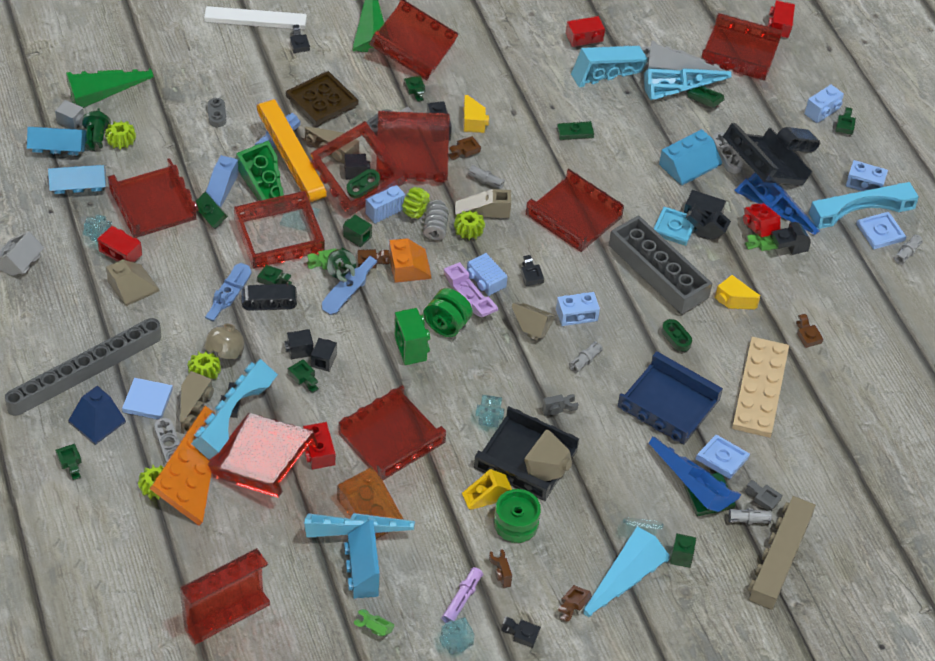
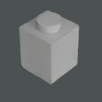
M65 100L55 110L57 124L69 129H77L82 125L83 107Z

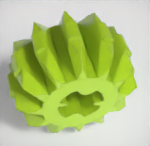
M122 120L118 123L114 121L113 125H108L105 137L108 145H111L113 149L117 147L120 150L122 147L128 149V146L133 145L136 140V132L133 125L129 124L128 121L124 123Z
M420 187L411 188L406 193L404 203L402 204L403 212L411 218L418 219L422 217L430 201L429 193Z
M462 210L461 214H457L454 222L456 235H461L462 239L465 237L468 240L471 238L477 239L478 236H482L485 228L483 215H478L477 211L473 213L470 210L468 212Z
M207 350L203 354L198 351L197 356L191 355L187 364L188 374L192 371L210 379H217L218 374L221 372L219 357H216L214 353L208 354Z
M152 465L151 469L145 467L144 473L139 475L138 487L143 496L148 495L149 499L154 496L158 500L160 498L149 488L163 469L162 465L158 468Z

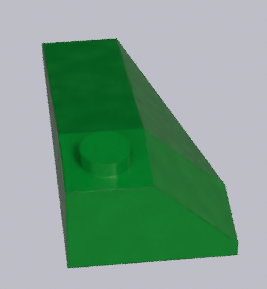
M269 140L236 153L235 159H238V171L267 213L271 215L286 209L277 163L278 159Z

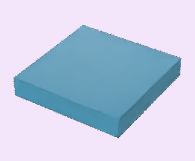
M663 207L654 230L666 240L687 246L695 226L685 218L687 216L686 213Z

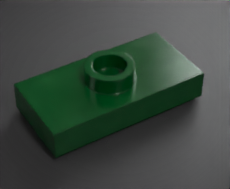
M704 86L693 88L687 92L688 98L713 108L725 100L723 94Z
M591 121L557 124L559 140L594 138Z
M206 191L193 203L214 229L228 217Z

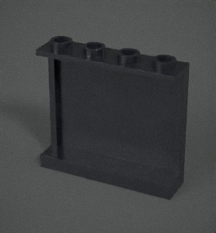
M731 123L722 137L764 182L804 185L812 174V170L794 151L787 150L776 138L777 133L771 127L761 136L746 134L737 123Z
M508 406L506 417L483 451L478 450L476 453L474 468L484 473L492 469L505 474L511 486L531 492L537 498L546 501L560 478L543 481L528 474L524 458L546 429L570 451L571 460L578 451L580 438L575 437L571 433H566L553 425L542 422L536 417L529 416L519 409Z

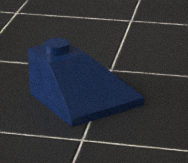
M99 386L94 387L81 397L68 420L74 428L94 445L126 423L125 418L111 396Z

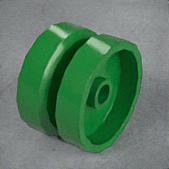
M449 288L440 289L423 310L424 319L429 327L445 337H455L473 314L469 301L461 293Z
M512 489L499 496L494 516V528L497 534L504 540L514 543H522L534 537L539 528L541 504L537 497L523 489Z

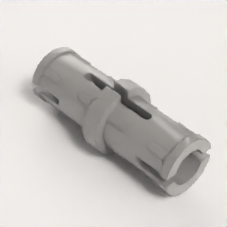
M472 165L469 169L471 172H468V175L480 180L484 185L489 184L497 189H502L504 185L502 183H505L504 179L491 174L492 172L489 170L484 171L475 165Z
M913 235L894 256L895 262L900 265L904 264L923 243L922 238L919 235Z
M594 341L586 350L579 352V356L569 363L570 370L578 373L586 364L589 365L593 361L592 359L602 352L601 344H597V341Z
M748 508L747 510L729 509V522H744L749 525L753 523L771 524L772 513L770 510L758 511L753 510V508Z

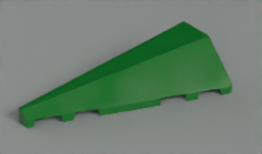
M364 0L352 51L368 52L369 48L386 49L389 37L379 1Z
M132 69V72L103 70L97 71V73H87L86 71H81V74L66 72L72 103L83 108L154 77L151 69H148V71Z

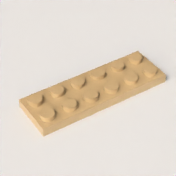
M756 337L751 338L732 429L771 438L789 345Z

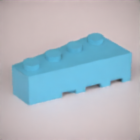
M640 46L581 48L571 76L580 88L584 87L586 83L596 84L602 79L612 80L618 75L624 77L643 72L648 58Z

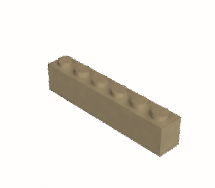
M792 496L790 503H785L782 513L785 515L783 518L779 517L775 527L778 531L777 533H772L768 543L771 544L770 549L766 548L762 556V560L765 561L763 565L759 563L755 575L758 577L756 580L752 579L748 591L751 592L749 601L773 610L813 516L816 504Z

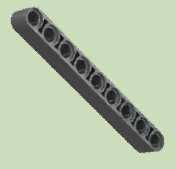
M155 318L146 319L11 389L5 394L8 413L13 416L21 415L161 340L159 320Z

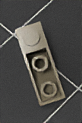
M305 127V141L317 147L323 153L330 155L336 161L344 164L345 154H359V140L349 134Z
M492 189L455 201V217H457V214H461L462 210L465 212L470 210L473 213L477 211L478 215H483V217L510 218L511 190Z
M192 371L181 385L180 424L182 434H185L187 429L190 428L207 399H211L214 393L212 379Z

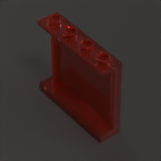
M400 0L398 6L380 30L374 33L369 45L427 81L454 45L459 33L406 0Z
M718 13L714 29L706 48L703 49L701 59L713 66L717 64L721 69L732 70V72L765 81L778 49L783 30Z
M378 111L376 171L380 175V180H390L392 178L399 181H407L408 179H415L418 182L433 180L434 182L447 181L450 114Z
M170 158L167 159L168 167L118 181L115 174L107 176L109 190L133 238L197 220V203L192 201L190 190L185 188V181L182 176H179L177 165H173Z
M567 169L566 178L538 201L531 198L527 202L525 215L582 252L623 217L624 205L594 186L591 182L582 178L579 174Z
M403 385L390 390L386 395L376 398L369 405L359 408L355 413L342 418L338 422V434L381 482L446 443V430L442 426L436 429L404 395Z
M248 413L230 435L229 440L219 453L210 460L208 466L214 478L279 498L283 492L279 484L306 447L308 445L317 447L318 442L314 432L310 429L300 428L293 424L279 422L276 419L272 420L261 415Z
M258 548L180 587L184 630L194 645L270 606V600L263 592L262 568L268 566V563Z

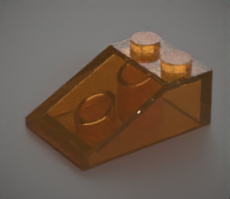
M372 467L337 485V500L350 517L353 513L404 520L384 482ZM389 532L375 533V538L378 539Z

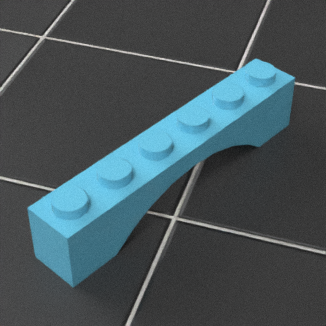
M910 182L899 183L897 185L812 201L809 215L816 227L821 229L834 226L844 215L859 209L883 208L896 212L913 210L916 208L919 196Z
M261 359L255 364L251 362L245 368L246 374L241 375L234 382L236 387L230 388L224 395L226 400H221L214 408L216 410L215 414L211 413L204 421L206 423L205 427L201 426L195 432L194 436L196 438L191 444L209 460L219 453L229 440V419L236 403L242 398L261 394L278 375Z

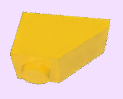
M465 95L464 132L485 133V126H489V115H486V108L469 95Z
M731 275L717 286L715 299L728 309L755 310L758 307L760 295Z
M490 469L463 491L462 495L468 509L473 510L495 504L499 496L506 491L512 490L505 474Z

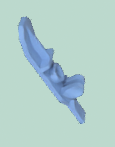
M369 256L360 267L355 268V276H352L349 271L345 275L347 282L340 281L329 292L322 302V309L330 315L338 313L343 304L348 299H351L355 291L360 286L363 287L365 285L366 275L377 263V260Z
M243 263L234 266L228 278L224 280L223 285L219 290H216L213 297V305L205 319L214 322L223 309L230 307L252 274L250 266Z

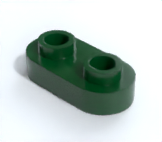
M368 169L347 183L348 195L352 198L362 197L380 184V175L374 169ZM357 188L359 191L354 192L353 189Z
M665 320L662 325V334L676 350L682 352L689 350L692 345L690 334L677 320Z

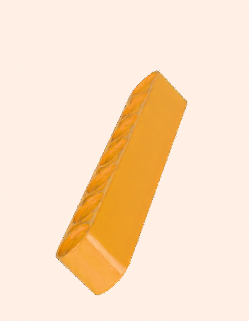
M272 99L257 104L259 117L306 201L310 203L326 197V189L276 100Z

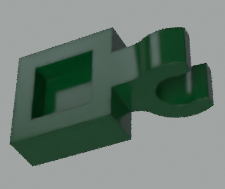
M421 76L404 78V85L408 94H414L417 102L424 101L422 94L425 92V85Z
M846 107L844 115H839L836 132L853 135L856 118L851 117L853 108Z
M267 264L257 276V281L265 285L292 284L289 281L291 278L290 274L283 273V270Z
M304 359L287 368L288 374L299 385L304 382L311 393L319 390L315 385L318 383V380L314 377L315 370Z
M75 443L56 449V456L61 468H69L73 480L81 478L77 464L82 463Z

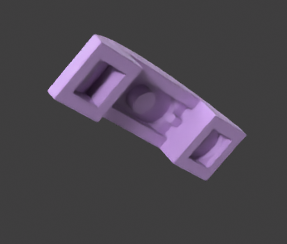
M460 262L444 268L445 276L451 287L469 301L475 315L484 317L498 311V307L490 297H484L471 282L468 271Z

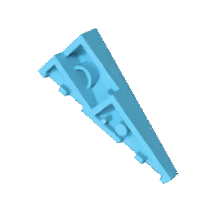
M647 69L644 72V89L649 99L654 100L731 78V71Z
M353 513L350 519L308 514L304 525L307 538L348 535V533L369 520H374L375 533L414 530L415 521Z
M636 527L585 607L584 615L591 617L596 610L605 607L610 600L619 597L640 582L645 575L654 572L659 565L669 561L670 555L656 536Z

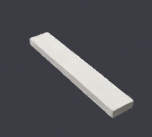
M207 6L204 21L293 29L292 25L299 24L300 30H305L307 14Z

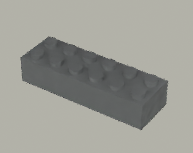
M639 215L611 230L609 246L680 314L685 313L710 297L713 283Z

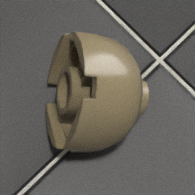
M225 323L224 325L214 327L208 333L204 348L211 354L212 351L218 352V357L237 359L239 355L242 356L243 335L239 330L235 329L234 325Z

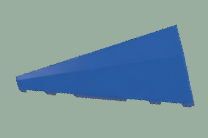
M754 173L734 190L757 204L764 203L782 218L790 222L802 224L805 230L814 235L820 232L779 183L764 182Z
M652 436L649 441L651 447L707 509L719 512L740 498L742 494L730 490L724 482L718 481L709 472L688 458L680 457L674 452L673 448H668L658 438Z

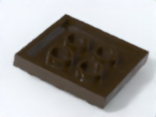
M329 71L286 91V97L315 126L359 105V100Z

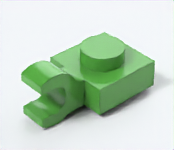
M757 234L748 235L747 239L749 242H745L747 249L757 247L761 251L778 249L771 235L760 237Z
M336 248L318 251V255L308 254V268L313 269L322 266V269L326 270L328 256Z
M365 609L358 610V613L364 617V620H354L356 626L362 627L366 625V627L372 629V633L378 636H385L391 633L395 624L378 615H371Z

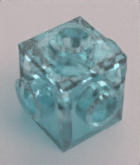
M96 214L95 217H87L84 223L83 235L90 237L92 241L98 242L97 238L111 227L112 221L106 220V216Z
M482 395L481 405L477 404L476 416L479 417L478 425L498 427L499 420H503L505 408H501L502 397Z
M463 617L444 624L441 628L439 640L442 647L447 648L451 655L456 652H463L468 647L474 645L475 634L466 618Z

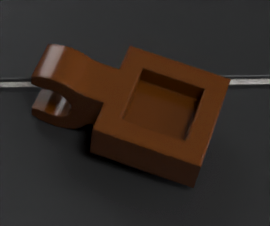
M473 136L458 140L457 145L450 146L449 150L452 153H449L448 156L451 160H455L461 154L465 157L481 152V146Z
M376 249L358 250V267L369 256L377 260V263L372 268H377V264H390L389 250H381L379 253H376Z
M806 314L798 315L800 320L796 321V324L800 329H798L797 335L804 347L808 348L822 344L824 339L816 325L810 326Z
M501 549L500 557L498 558L491 551L489 553V561L498 567L495 569L497 581H501L503 588L511 587L513 575L508 560L505 558V551Z
M573 585L561 598L563 604L558 608V612L563 613V615L560 617V620L570 621L574 610L580 611L592 598L591 591Z

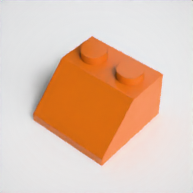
M408 238L389 240V258L394 283L431 279L432 276L425 248Z

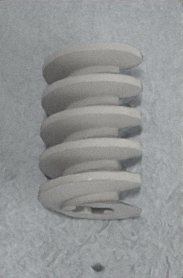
M433 200L427 204L423 234L427 238L441 240L446 236L449 209L443 201Z

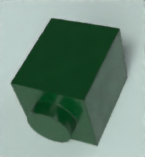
M354 215L344 222L343 237L361 248L372 238V224Z
M676 533L670 564L691 568L697 537Z

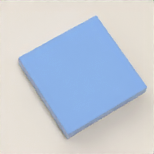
M889 212L857 220L856 225L873 250L903 242L906 239V235Z
M134 378L122 407L123 413L153 419L162 418L173 386Z
M715 435L697 454L696 460L731 479L748 460L750 453Z

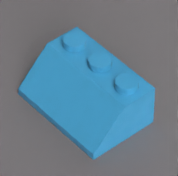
M45 127L27 128V148L32 149V152L43 153V149L50 150L52 154H61V151H68L69 155H79V152H84L85 142L87 141L86 130Z
M701 129L662 149L659 165L682 186L721 166L722 160L714 140Z
M106 166L48 168L50 191L54 190V194L65 193V190L73 189V193L84 192V188H91V192L102 191V187H106Z
M369 520L348 533V542H344L345 555H349V560H346L347 573L351 572V578H348V590H353V599L379 597L380 573L374 520Z

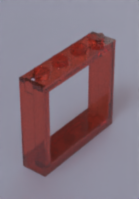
M366 121L310 153V163L315 171H319L322 182L329 185L332 196L339 199L340 207L347 211L350 216L366 207L365 199L392 186L397 185L399 187L405 183L404 173ZM363 136L392 177L362 197L350 201L321 159L358 137Z
M305 191L234 207V219L253 269L262 268L266 264L272 265L300 259L308 254L317 255L318 251L325 250L324 237ZM302 209L314 240L255 254L244 222Z

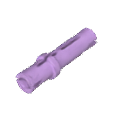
M476 567L471 568L466 579L459 584L458 592L441 617L445 623L449 625L454 624L466 601L476 591L475 587L483 576V572Z

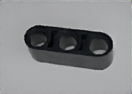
M784 127L776 136L784 147L790 151L811 153L821 143L808 129Z
M292 284L247 285L241 291L242 308L248 311L290 310L297 306V289Z

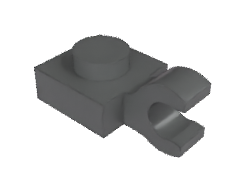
M562 394L543 398L542 412L544 416L557 415L562 413L563 409L575 411L578 409L579 404L570 403L575 401L574 394L563 397Z
M753 480L747 484V488L744 491L748 496L755 497V503L771 512L783 497L782 494L767 484L762 488Z

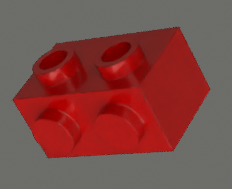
M775 1L774 6H771L769 16H771L767 27H770L769 34L789 38L793 27L795 4Z
M599 16L567 21L566 36L572 47L604 42L605 27Z
M764 203L752 204L750 207L744 208V224L760 237L769 236L772 231L781 229L780 215Z
M113 225L97 238L99 252L116 262L120 260L135 262L142 256L141 242Z
M327 422L303 426V434L300 435L302 447L306 446L304 451L305 460L310 462L311 469L335 466L336 453Z

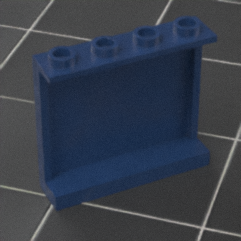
M656 351L652 356L651 364L625 395L620 393L617 407L684 445L720 401L723 388Z

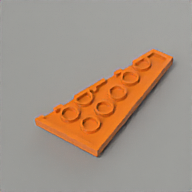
M206 405L202 408L149 488L198 526L203 523L214 457L209 460L191 443L196 438L194 436L195 432L201 426L205 427L206 423L204 421L211 413L215 414Z

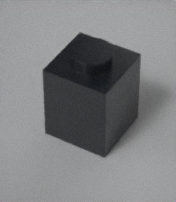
M366 153L345 154V179L351 180L364 171L371 169Z
M310 329L287 333V341H284L285 352H289L291 360L311 356L314 343Z
M318 338L311 353V367L330 372L337 356V342Z

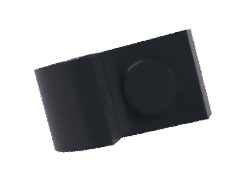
M697 203L691 206L685 217L696 227L694 233L705 239H716L725 234L731 223L720 210L709 215Z
M790 222L788 228L771 232V238L778 249L788 247L792 255L809 251L811 239L802 224Z

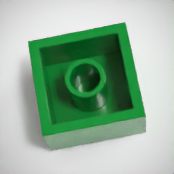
M417 308L395 312L394 339L404 365L427 361V353L430 352L428 341L431 339L428 329H425L424 317L419 314Z

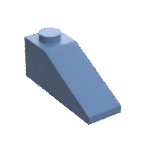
M223 155L220 156L213 169L206 190L220 207H222L239 175L238 159Z

